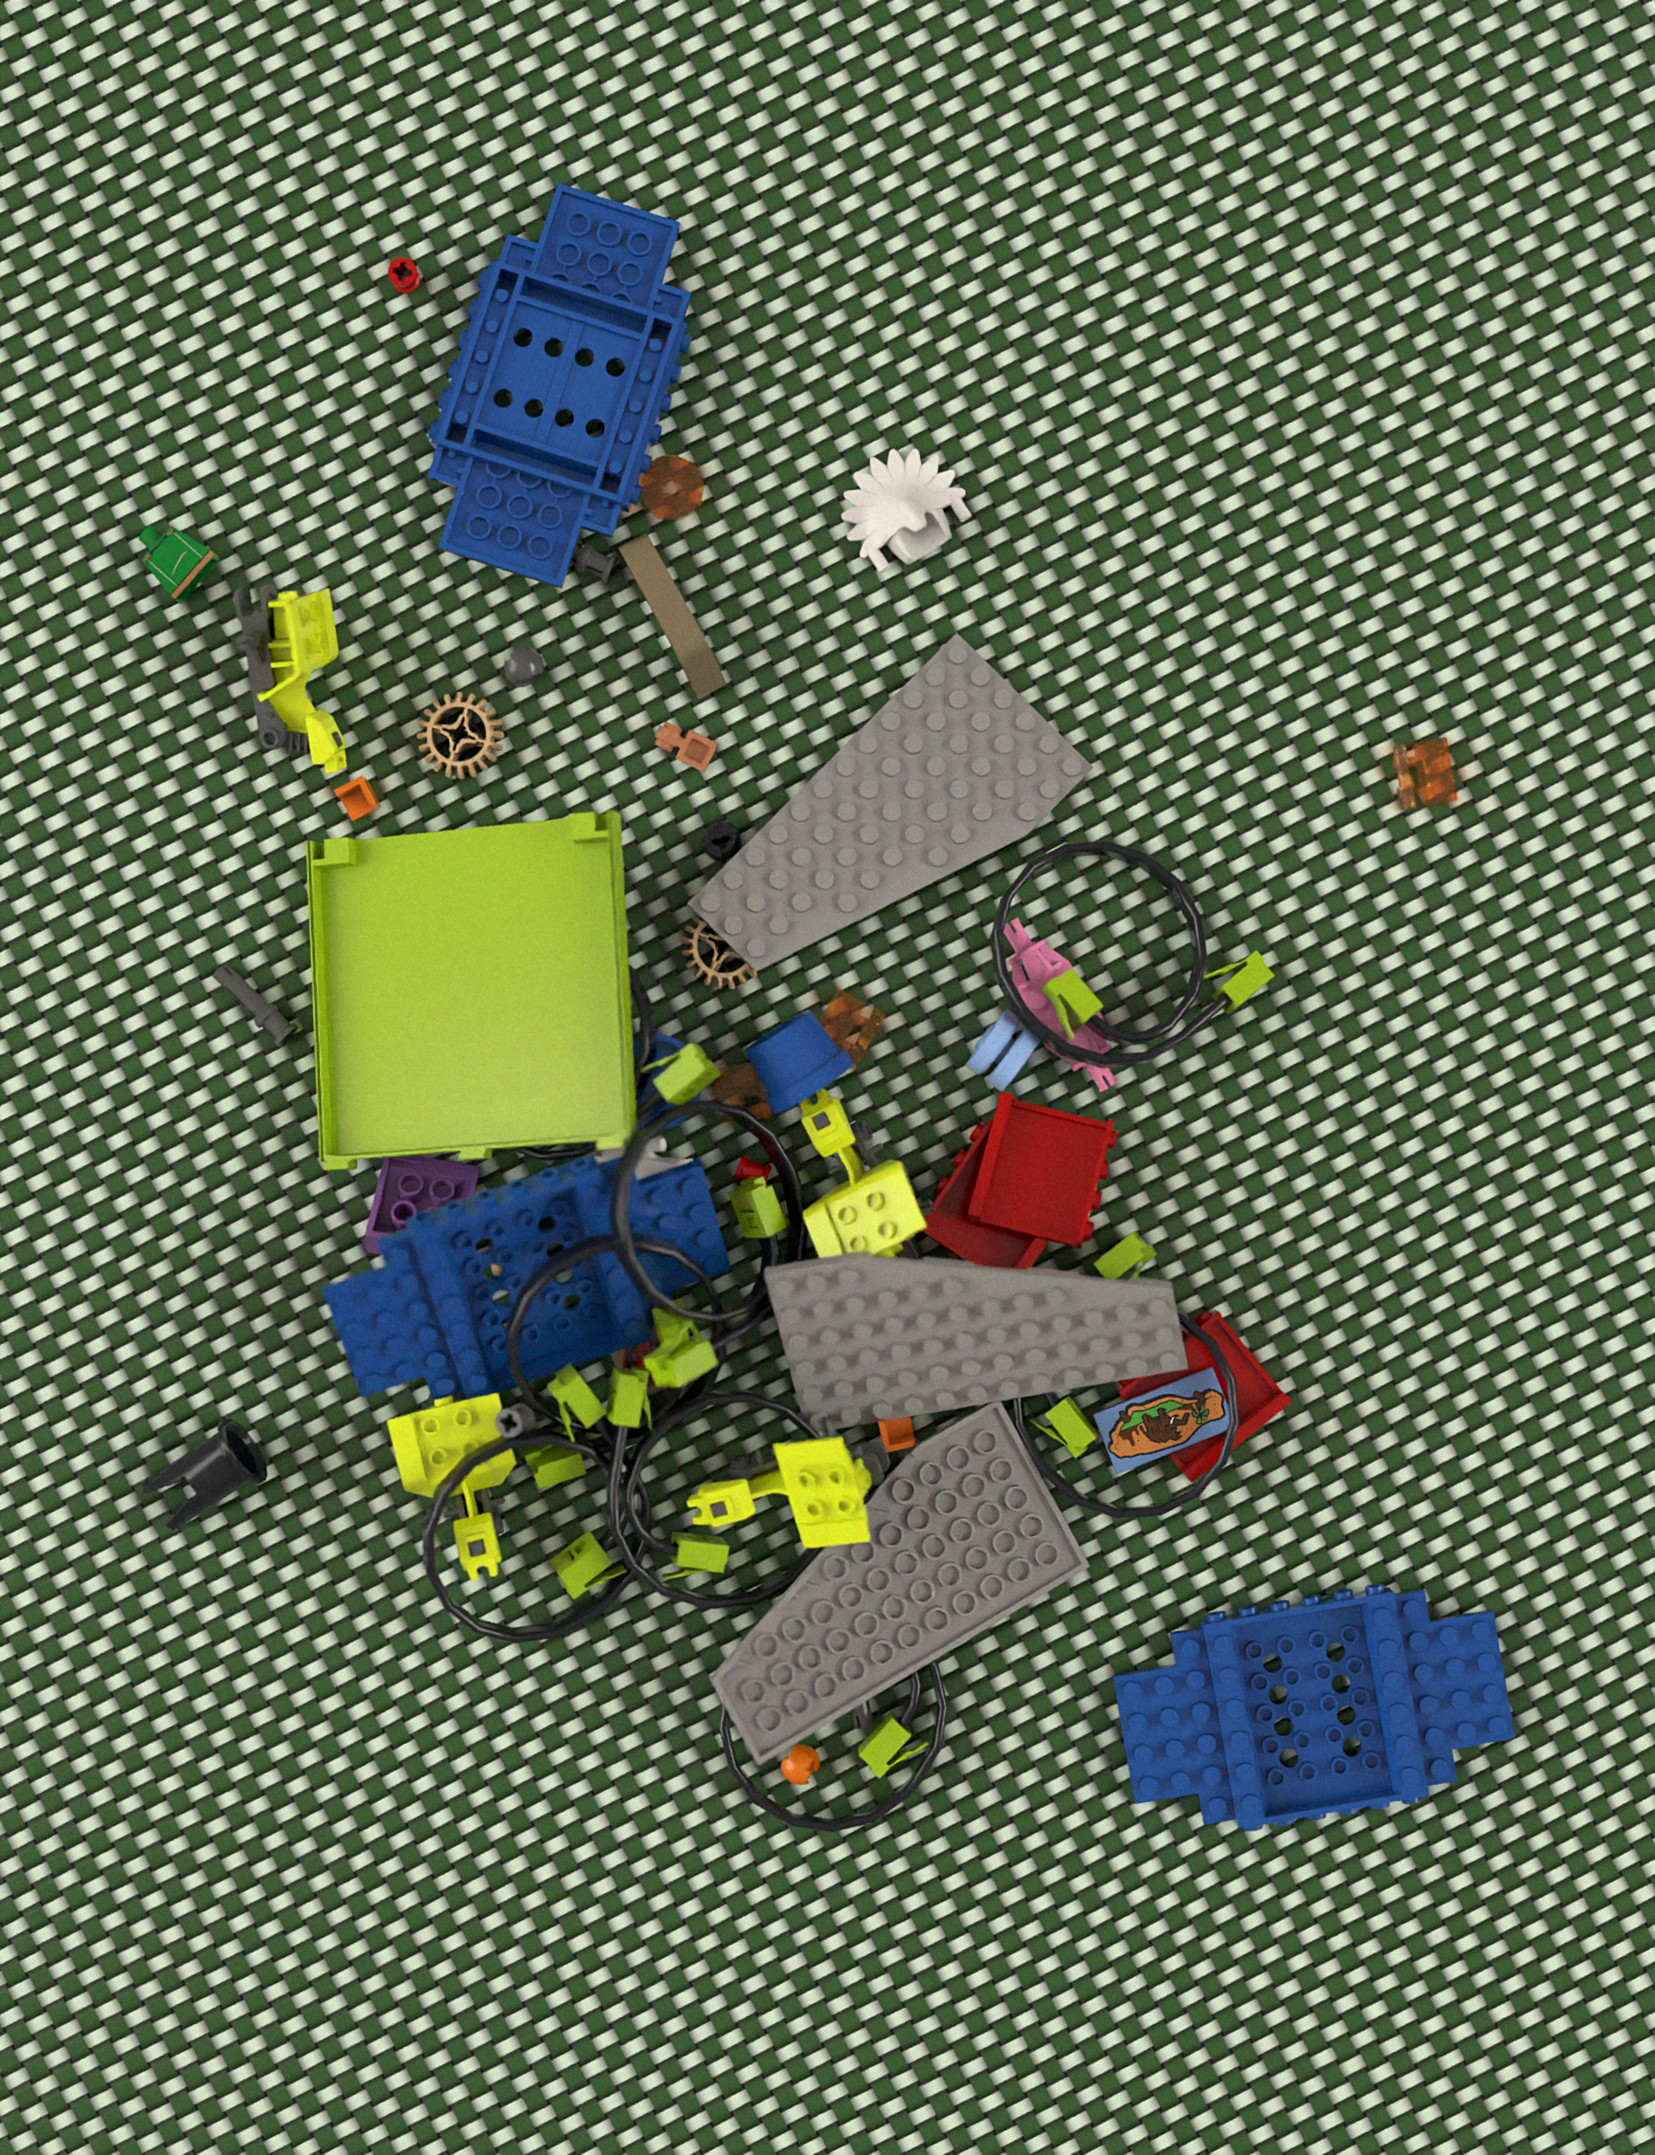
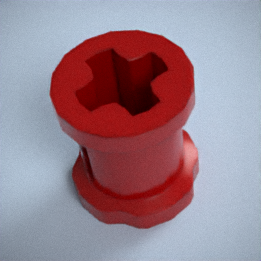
M399 257L390 263L388 276L398 292L410 294L419 287L420 275L415 264L410 259ZM405 270H408L411 276H405L404 281H401L398 275H404Z
M742 1154L732 1181L737 1183L739 1180L743 1181L748 1177L763 1176L766 1183L772 1166L768 1164L764 1166L747 1159V1155Z

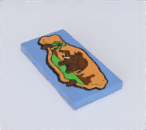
M1212 1366L1092 1413L1116 1474L1227 1431L1230 1422L1228 1404Z

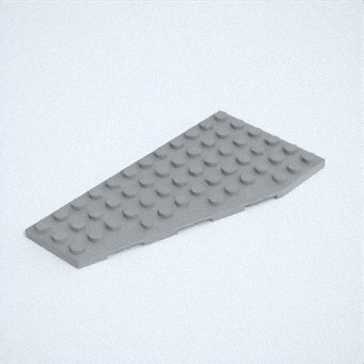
M956 633L687 905L755 972H758L925 886L1026 837L1093 769V766Z
M858 1251L765 1268L764 1272L802 1417L817 1432H822L818 1420L824 1416L826 1418L832 1416L834 1428L840 1429L878 1422V1419L886 1421L1188 1369L1171 1281L1130 1277V1281L1078 1276L1077 1272L1031 1267H1027V1270L975 1266L974 1262L929 1257H923V1260L872 1256L868 1251Z
M1001 1401L984 1404L919 1442L915 1447H912L864 1502L871 1540L868 1542L825 1546L709 1678L758 1766L1090 1567Z

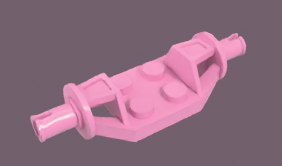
M1018 917L1010 922L1016 934L1011 929L1009 923H1007L1003 932L1015 950L1013 954L1015 957L1008 960L1007 963L1009 966L1011 965L1012 981L1027 1007L1042 1023L1067 1043L1101 1054L1109 1051L1111 1046L1106 1044V1040L1099 1037L1086 1025L1081 1026L1076 1031L1068 1022L1074 1038L1069 1041L1057 1017L1055 1007L1041 989L1054 977L1058 979L1067 970L1073 969L1072 965L1067 959L1045 945L1047 943L1046 939L1038 943L1032 942ZM1020 959H1021V961H1022V963H1023V966H1024V968H1025V970H1026V973H1027V975H1028V977H1029V980H1028V981L1026 980V977H1025V975H1024L1023 969H1022L1021 964H1020V962H1019ZM1098 1011L1096 1015L1103 1020L1100 1011ZM1043 1042L1047 1050L1071 1064L1073 1071L1081 1067L1083 1069L1087 1068L1100 1092L1108 1089L1102 1076H1104L1109 1086H1113L1118 1082L1109 1068H1099L1060 1056Z

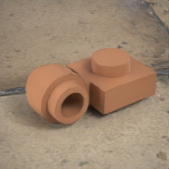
M667 721L664 726H659L654 736L657 738L654 744L672 753L674 748H680L676 759L705 773L719 744L692 730H689L686 738L683 739L681 736L683 730Z

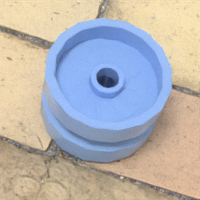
M1008 1009L1002 1013L995 1024H991L975 1045L976 1050L965 1065L979 1075L984 1073L994 1061L997 1065L990 1073L988 1082L1001 1092L1012 1081L1040 1042V1039L1027 1028H1024L1016 1039L1012 1038L1020 1024V1020Z

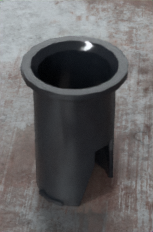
M223 1419L218 1425L217 1434L153 1476L145 1478L142 1485L143 1493H148L175 1484L186 1477L196 1494L189 1498L165 1524L166 1527L176 1531L182 1525L249 1481L254 1484L263 1483L268 1474L263 1455L249 1433L234 1420Z

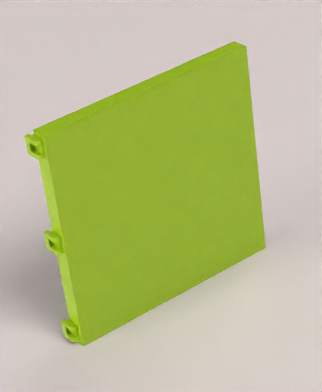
M606 810L607 814L604 815L587 812L569 814V818L536 822L354 840L349 837L324 839V843L320 844L314 841H306L320 1162H326V1164H323L325 1171L357 1169V1161L459 1153V1160L471 1161L473 1159H491L492 1150L597 1142V1149L599 1150L626 1149L630 1139L637 1132L620 813L614 810Z

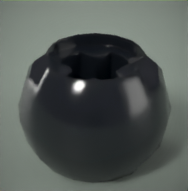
M716 821L708 825L704 830L701 843L705 854L711 859L728 861L740 851L742 838L738 828L732 823ZM718 833H723L724 837L731 838V841L726 843V849L721 850L719 845L713 846L712 841L717 840Z

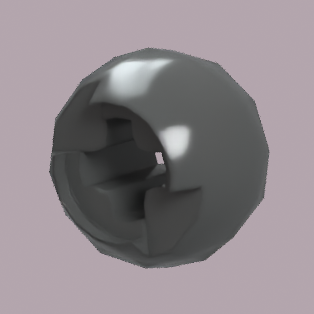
M523 647L510 654L511 658L508 661L505 660V675L512 684L518 687H525L538 680L537 676L541 673L543 674L544 664L542 657L536 650L530 647Z

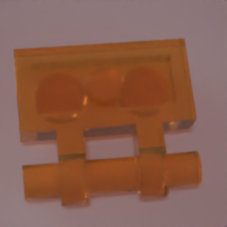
M1447 737L1414 743L1415 756L1407 757L1405 745L1393 747L1394 759L1392 760L1393 770H1397L1400 787L1397 788L1398 798H1402L1403 810L1416 808L1415 795L1422 794L1424 807L1457 801ZM1417 766L1420 784L1412 785L1409 767Z
M838 988L819 1022L839 1048L843 1047L855 1061L850 1068L855 1070L859 1061H864L868 1054L866 1049L874 1034H879L882 1028L879 1025L885 1014L874 1008L869 1019L861 1016L860 1013L866 1003ZM854 1024H857L863 1030L855 1044H852L846 1039Z
M751 1063L717 1069L720 1075L713 1080L717 1101L729 1099L730 1105L741 1107L739 1097L758 1094L760 1104L743 1106L742 1108H745L755 1117L762 1116V1119L772 1118L771 1114L773 1113L765 1099L767 1093ZM719 1115L721 1123L733 1121L734 1124H738L730 1117Z

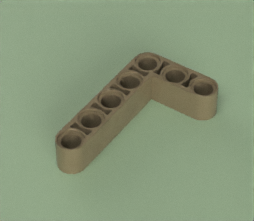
M645 533L620 546L618 549L672 646L697 698L700 699L727 685L707 640L648 534Z

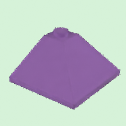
M422 1156L383 1159L365 1233L366 1252L381 1254L376 1239L407 1229L405 1219L413 1217L421 1211H431L443 1207L451 1201H461L474 1196L480 1166Z

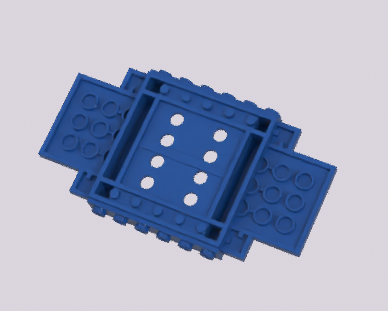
M558 183L539 242L535 243L507 234L499 261L491 260L488 269L483 268L480 274L478 287L481 288L478 300H472L468 312V317L472 319L468 330L463 329L461 332L458 347L462 349L458 360L453 359L450 365L448 378H451L448 390L444 389L439 399L438 408L442 409L438 421L433 420L429 429L428 438L432 439L431 444L436 452L428 478L457 488L438 546L439 550L562 589L581 529L613 538L621 510L629 512L632 504H638L642 492V486L638 484L641 475L648 474L652 461V456L648 455L651 444L657 445L661 435L662 426L658 425L661 413H668L672 396L668 395L671 383L677 384L682 365H679L678 361L681 353L687 354L692 335L688 334L687 323L683 322L691 300V292L662 283L681 227L680 222ZM519 330H528L533 336L531 344L526 347L518 346L514 342L515 334ZM553 339L559 340L563 344L562 353L556 357H551L545 352L546 343ZM583 349L591 351L594 355L593 363L587 367H582L575 361L576 354ZM613 359H618L625 365L624 372L617 377L609 375L606 371L607 363ZM501 390H506L513 396L512 403L505 408L498 407L494 403L496 393ZM532 400H537L543 405L542 414L536 418L529 417L525 413L526 404ZM562 410H568L574 415L572 425L566 428L558 426L555 422L557 413ZM599 420L604 424L605 431L600 437L594 438L587 434L586 426L590 421Z
M594 1155L587 1158L581 1157L575 1159L570 1164L558 1168L545 1169L540 1174L525 1179L513 1180L508 1185L493 1190H483L477 1195L461 1201L454 1200L443 1207L431 1211H421L413 1217L405 1219L407 1229L376 1239L385 1266L322 1287L361 1397L423 1376L426 1379L433 1401L464 1391L466 1398L470 1399L518 1387L507 1365L506 1329L501 1326L503 1319L510 1315L520 1288L550 1257L546 1254L549 1245L560 1243L566 1249L588 1237L612 1234L608 1219L613 1172L622 1155L601 1163H597ZM699 1159L638 1180L634 1170L631 1177L627 1209L630 1232L672 1241L700 1262L708 1277L731 1270ZM549 1216L556 1220L555 1225L549 1230L538 1228V1222L544 1217ZM482 1238L491 1239L493 1245L489 1250L481 1252L475 1249V1244L478 1240ZM634 1249L635 1256L655 1288L672 1300V1290L699 1281L695 1275L670 1257ZM615 1252L595 1254L567 1268L572 1271V1276L568 1281L557 1282L553 1278L532 1300L518 1334L519 1366L528 1382L548 1377L552 1373L560 1371L569 1363L573 1367H577L589 1360L606 1357L615 1351L630 1346H637L644 1341L652 1339L649 1326L655 1325L652 1310L658 1307L638 1294L618 1262ZM492 1264L500 1265L502 1271L499 1275L491 1278L484 1275V1270L487 1266ZM500 1290L508 1291L510 1298L506 1302L499 1304L492 1300L496 1292ZM569 1295L580 1297L579 1304L573 1308L563 1306V1301Z
M1372 1584L1365 1586V1591L1353 1593L1352 1589H1343L1333 1592V1597L1322 1599L1321 1595H1308L1302 1597V1602L1289 1604V1600H1279L1271 1602L1270 1608L1258 1609L1257 1606L1252 1605L1239 1608V1613L1226 1615V1611L1211 1612L1207 1614L1206 1619H1200L1199 1628L1170 1632L1175 1664L1112 1675L1134 1803L1140 1804L1198 1793L1204 1825L1234 1820L1238 1829L1244 1828V1831H1257L1263 1828V1824L1275 1823L1276 1826H1286L1295 1822L1294 1819L1307 1817V1820H1320L1326 1818L1327 1813L1339 1812L1340 1815H1350L1358 1812V1808L1370 1806L1371 1809H1384L1390 1806V1802L1402 1801L1403 1804L1420 1802L1421 1797L1429 1796L1428 1786L1457 1781L1452 1749L1515 1739L1494 1612L1490 1609L1430 1620L1425 1591L1423 1589L1394 1594V1591L1389 1587H1384V1584ZM1333 1643H1339L1344 1648V1655L1338 1661H1332L1326 1655L1328 1646ZM1269 1654H1276L1281 1658V1666L1275 1672H1269L1264 1669L1263 1661ZM1345 1675L1349 1678L1350 1685L1345 1692L1339 1693L1333 1690L1332 1680L1335 1676ZM1277 1685L1284 1687L1287 1692L1286 1699L1281 1703H1273L1269 1699L1270 1689ZM1344 1706L1352 1707L1355 1711V1718L1349 1724H1342L1337 1719L1339 1709ZM1281 1717L1289 1718L1292 1722V1729L1286 1735L1277 1734L1274 1730L1276 1720ZM1348 1738H1356L1360 1741L1361 1748L1356 1755L1349 1756L1343 1751V1743ZM1293 1749L1297 1752L1298 1759L1293 1766L1287 1767L1280 1763L1279 1757L1283 1750Z

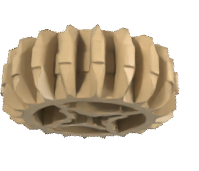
M457 692L456 702H452L450 695L445 694L444 700L446 705L442 706L437 700H434L432 703L438 710L433 714L429 709H425L424 714L431 719L429 722L420 720L418 723L420 727L427 729V732L417 733L419 740H427V743L419 746V751H431L424 760L429 764L437 759L438 761L434 765L436 772H440L444 766H447L445 776L448 778L452 777L455 769H457L459 779L465 778V769L469 770L473 778L477 777L475 766L479 765L486 772L488 766L483 761L486 758L494 763L497 761V758L490 753L491 750L502 751V745L494 742V739L504 738L503 732L494 731L495 728L502 725V721L500 719L490 721L497 713L496 710L490 708L484 712L487 706V701L484 699L480 700L475 706L476 696L472 693L468 696L466 702H464L462 692ZM463 710L462 715H459L457 722L454 724H439L448 714ZM473 713L483 720L486 728V738L472 733L471 717ZM465 727L466 730L464 732L471 739H461L456 744L457 739L449 732L460 733L461 729ZM435 733L449 739L450 754L448 759L440 754L436 746ZM467 747H482L480 752L473 758L458 761L459 756H462L463 751Z
M694 915L692 917L694 922L698 924V927L695 929L692 926H686L685 930L693 934L692 939L682 938L683 944L691 945V949L682 951V955L684 957L693 956L694 960L686 963V967L688 969L696 965L699 967L693 975L696 979L705 973L707 977L704 980V985L709 986L712 979L715 978L717 979L716 988L721 990L723 980H728L729 988L734 989L735 983L733 979L739 977L740 983L746 985L747 981L743 974L748 972L753 978L757 976V973L747 963L736 971L719 973L720 966H722L727 958L743 959L733 951H726L717 962L720 955L717 951L720 948H716V943L710 941V939L717 942L724 941L719 936L705 932L704 930L708 925L699 916ZM699 939L711 945L714 949V957L709 968L700 958L698 951Z

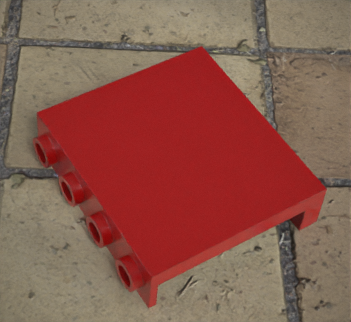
M1001 1092L968 1210L969 1221L1082 1249L1084 1240L1090 1242L1094 1223L1089 1222L1091 1211H1098L1102 1192L1097 1191L1100 1179L1106 1180L1110 1166V1161L1105 1160L1108 1148L1114 1150L1118 1131L1113 1130L1114 1120L1109 1119L1108 1123L1014 1100L1013 1094Z
M990 1119L984 1126L978 1123L968 1138L973 1143L967 1152L961 1149L951 1163L955 1167L949 1178L943 1176L936 1185L933 1192L938 1195L932 1202L934 1204L932 1207H935L936 1211L923 1217L927 1227L920 1230V1232L961 1260L974 1262L975 1266L1027 1270V1267H1032L1048 1243L1047 1240L969 1221L968 1210L993 1122Z
M1206 1310L1196 1317L1194 1322L1216 1339L1237 1379L1240 1424L1232 1447L1233 1450L1289 1405L1291 1400L1280 1390L1222 1318L1221 1313L1217 1310L1211 1313L1209 1310ZM1181 1330L1188 1369L1119 1380L1118 1382L1121 1386L1116 1389L1121 1397L1127 1400L1212 1366L1228 1404L1226 1381L1208 1347L1189 1331L1185 1333L1184 1330ZM1227 1431L1168 1455L1192 1483L1217 1461Z

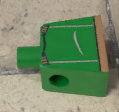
M150 525L143 530L138 538L150 549L142 561L171 597L180 604L185 601L221 560L212 550L172 526L162 535Z

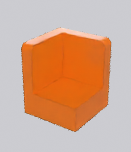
M363 776L334 790L353 822L382 808L368 780Z
M910 1417L886 1421L878 1419L882 1442L887 1452L916 1446Z

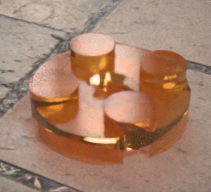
M664 455L656 458L651 462L648 474H643L640 481L642 501L646 508L658 519L669 521L684 519L694 513L702 503L704 492L702 475L695 464L680 458V456ZM672 480L674 484L680 483L681 490H677V495L671 496L670 493L663 492V486L667 487L666 481Z

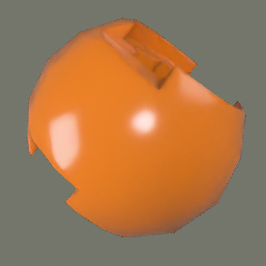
M804 1744L793 1745L792 1748L794 1749L789 1757H784L781 1763L783 1776L793 1784H809L810 1782L807 1780L813 1771L817 1772L821 1763L819 1755L811 1746Z

